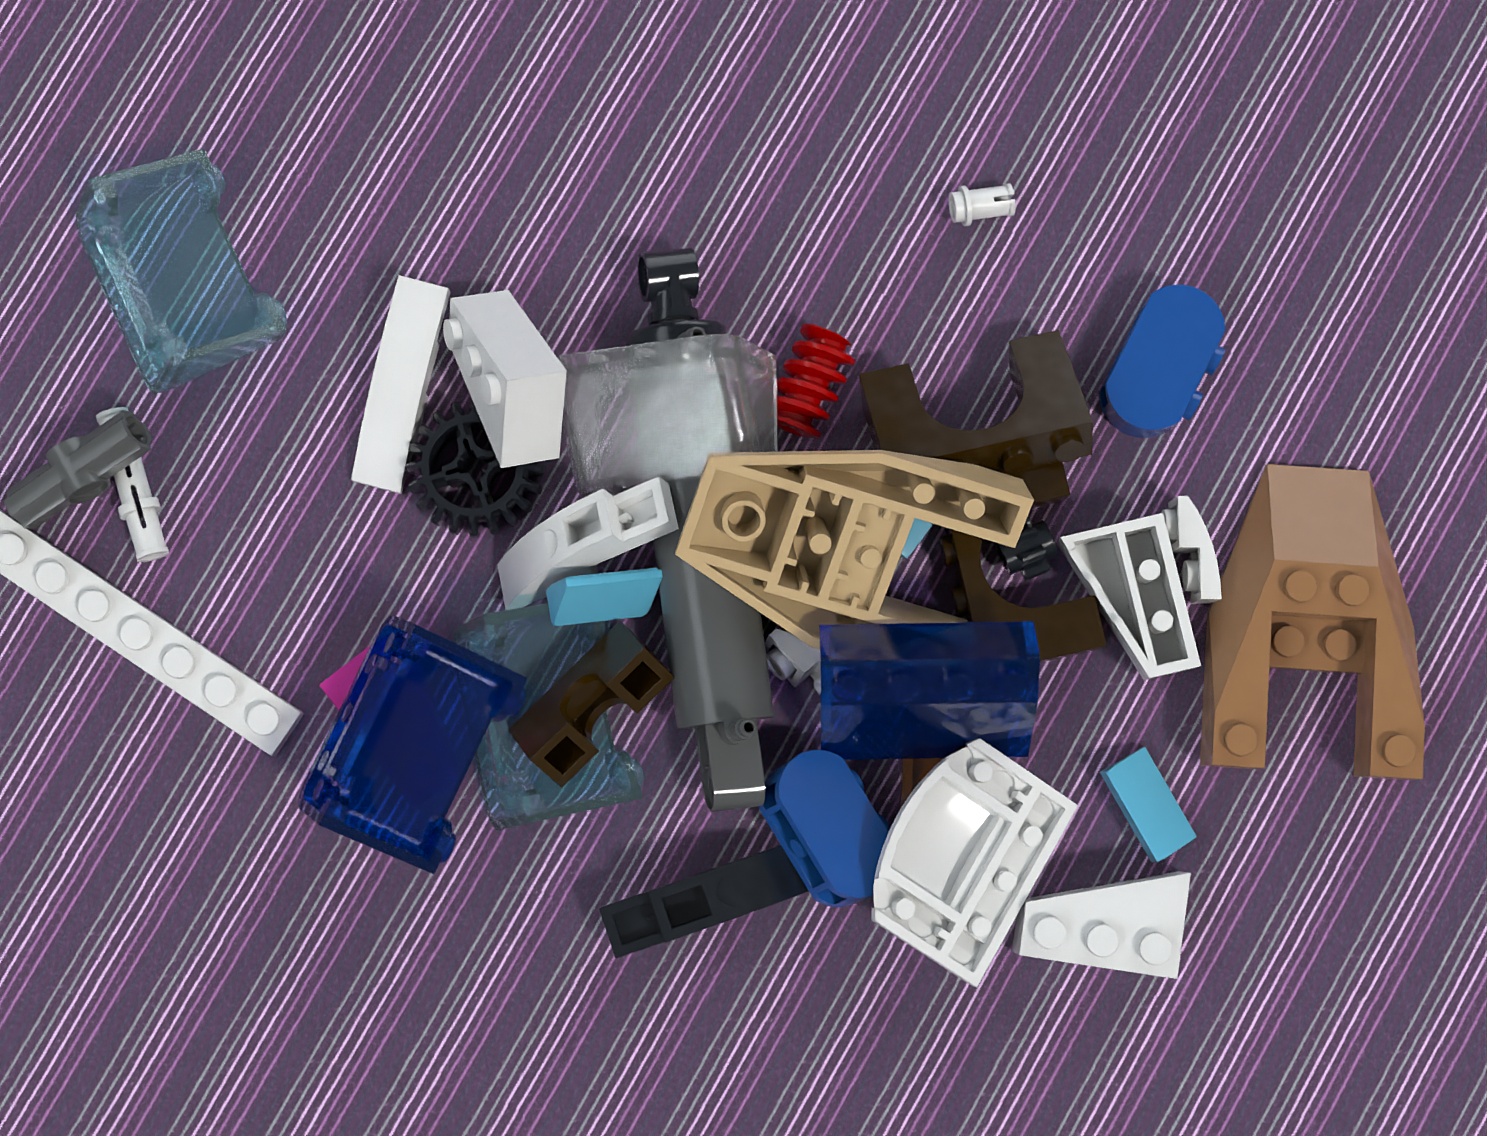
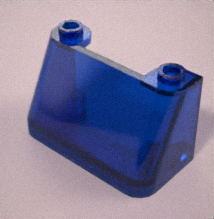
M395 615L389 616L375 635L305 779L299 795V809L319 826L435 874L439 863H444L451 855L456 842V835L452 833V823L445 817L491 720L496 723L502 722L507 716L513 717L520 710L525 699L526 690L524 686L528 678L419 625Z

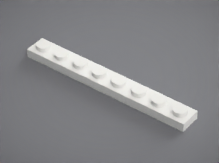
M0 510V574L269 755L276 756L303 717L304 713L32 530L23 528L20 522Z

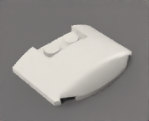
M980 738L966 743L968 747L958 750L935 765L919 782L901 807L881 850L873 884L874 908L871 907V920L973 987L979 985L1078 807L1076 803Z

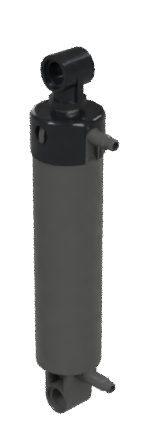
M692 248L642 251L639 253L637 262L638 286L643 302H651L652 312L647 315L648 326L637 329L627 335L626 350L632 397L636 401L645 480L648 481L660 476L669 483L679 528L653 540L656 567L658 570H662L663 575L659 591L669 670L675 677L671 681L676 726L677 730L695 729L704 799L710 812L762 806L765 800V783L756 720L773 718L774 711L761 613L675 555V550L708 454L740 452L731 390L733 378L726 327L715 320L699 319L698 309L692 307L691 299H696L699 290L698 263Z

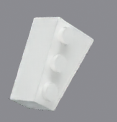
M509 290L450 298V316L443 324L445 343L454 354L500 467L505 468L559 458L567 372Z
M1163 513L1059 538L1058 546L1089 595H1095L1099 611L1143 680L1201 666Z

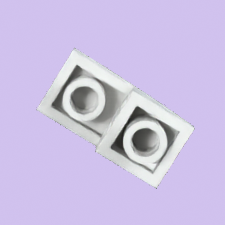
M1177 496L1168 503V509H1163L1162 513L1173 553H1190V560L1183 562L1184 591H1191V604H1211L1222 599L1220 575L1213 544L1207 528L1188 496Z
M775 629L765 641L767 665L776 677L781 680L787 678L796 687L810 675L815 680L814 687L818 694L830 705L837 704L844 713L861 698L869 687L855 671L830 652L808 646L789 632Z

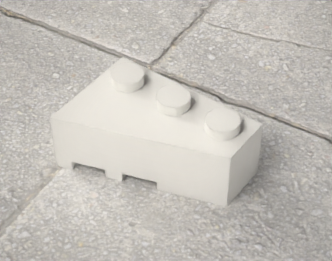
M1177 871L1147 878L1026 898L1016 916L1012 952L1021 956L1177 979L1191 873Z

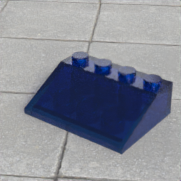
M1034 621L819 625L820 750L835 753L844 760L946 758L958 750L968 747L966 743L980 738L1007 757L1029 756L1038 705L1040 653Z

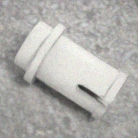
M1008 183L1003 184V186L968 190L966 186H959L957 192H950L949 211L952 221L954 223L961 222L963 226H970L972 220L1006 215L1014 216L1016 209L1015 199L1008 200V196L1014 195L1012 185Z

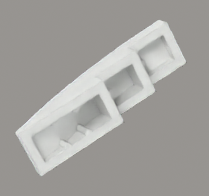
M398 275L370 384L351 477L353 482L402 494L408 473L405 470V465L411 462L413 455L409 451V445L417 441L418 428L421 426L429 398L426 392L440 345L437 340L451 294L450 290L446 287Z

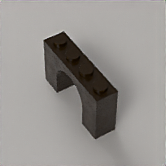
M1059 330L1009 341L1010 377L1020 405L1009 418L985 429L960 430L945 426L933 419L922 405L909 363L859 374L862 407L875 450L969 463L1004 474L1020 473L1029 468L1056 462H1070L1079 457L1092 455L1093 420Z
M1063 462L1029 468L1020 473H1007V475L1023 479L1034 498L1031 509L1063 502L1071 495ZM945 527L946 535L939 537L941 553L946 567L954 565L958 585L951 587L952 600L957 616H966L977 641L969 667L977 665L979 676L1095 651L1107 646L1095 595L1038 608L1021 607L1012 604L1000 597L990 587L983 574L980 561L983 538Z

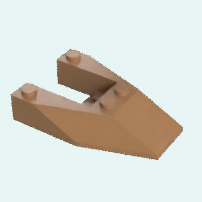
M1267 464L1263 469L1221 576L1222 599L1211 603L1207 612L1200 766L1238 769L1265 768L1269 668L1358 674L1353 777L1396 780L1423 779L1425 723L1414 626L1369 471Z

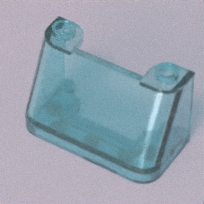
M205 149L90 178L87 181L76 211V225L83 247L143 380L154 394L177 388L275 343L283 337L287 330V317L280 301L272 299L265 292L254 294L216 210L220 203V195L225 193V182L219 167L215 164L211 165Z
M548 603L482 614L455 629L452 641L455 665L485 807L491 824L496 830L501 831L643 798L641 791L643 785L641 765L627 751H615L607 711L602 713L597 719L591 734L592 742L599 752L562 788L529 760L508 731L526 711L610 630L609 620L554 626L550 619Z

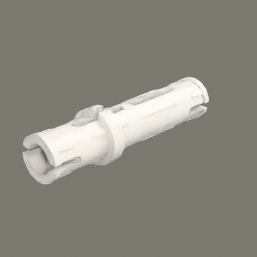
M116 407L102 411L96 415L99 425H102L122 410L128 411V408ZM142 457L129 464L132 473L131 477H128L126 468L113 476L122 504L118 507L120 519L127 521L136 551L137 562H148L168 555L169 550L165 544L157 512L161 509L159 499L152 497ZM135 491L139 497L146 528H142L133 496Z

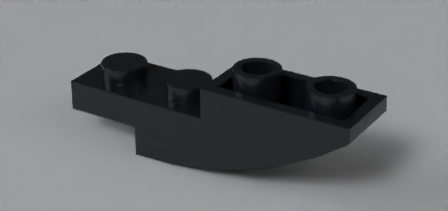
M779 845L602 906L599 910L616 959L749 914L806 893L809 890L783 847Z

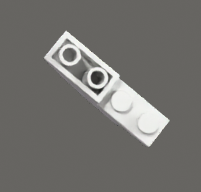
M657 476L614 496L601 489L558 511L533 528L497 564L505 610L514 612L546 598V589L551 584L565 577L598 574L597 564L679 529L669 483L660 476Z

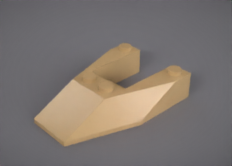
M885 450L709 453L683 526L675 555L812 648L959 690L977 646V641L968 620L885 596L915 518L1015 548L1034 498L1023 479L974 464Z

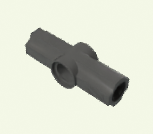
M122 410L86 436L69 438L53 446L45 455L47 463L6 490L7 497L4 500V504L10 516L20 522L23 528L35 529L69 505L84 503L102 495L111 486L110 477L151 450L150 443L153 438L147 426L133 412Z

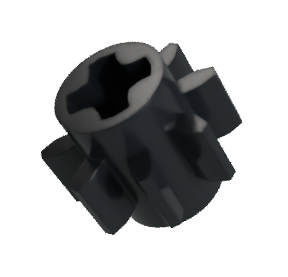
M1029 517L1026 519L1015 548L995 542L998 556L1007 574L1012 575L1021 571L1025 581L1047 573L1050 570L1047 560L1058 555L1056 544L1046 523L1042 520L1031 525Z

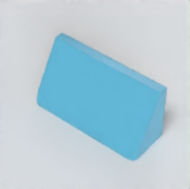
M648 568L565 577L551 584L546 589L551 622L554 626L642 617L649 612L663 578L662 570Z
M1146 747L1140 748L1100 771L1102 778L1151 862L1158 863L1197 837Z

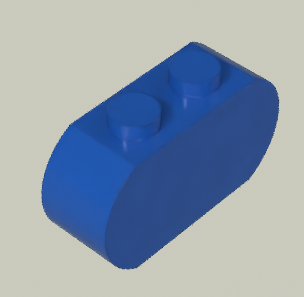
M1169 285L1154 291L1148 300L1144 302L1098 392L1102 412L1117 430L1133 437L1151 438L1169 431L1182 418L1188 421L1192 418L1203 397V393L1197 391L1196 388L1204 373L1210 376L1213 375L1226 350L1218 345L1226 330L1224 317L1217 303L1208 294L1189 285Z
M825 750L803 752L775 769L764 782L765 800L764 804L759 806V810L813 899L830 907H847L873 896L876 868L890 826L882 815L876 813L868 800L859 775L848 767L841 756Z

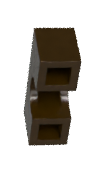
M619 621L526 711L508 731L529 760L562 788L599 752L592 742L591 734L594 724L602 713L616 704L624 703L638 714L675 677L657 656L624 623Z

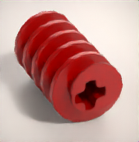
M804 323L801 326L800 333L807 341H795L791 350L798 359H788L783 365L784 371L791 378H777L774 387L782 396H770L766 401V406L774 415L763 414L760 416L770 424L793 435L820 439L822 433L811 423L813 419L828 421L830 415L820 406L821 401L837 403L839 397L828 386L830 383L846 384L847 378L837 370L839 364L854 366L856 360L845 351L847 346H851L847 339L818 325Z

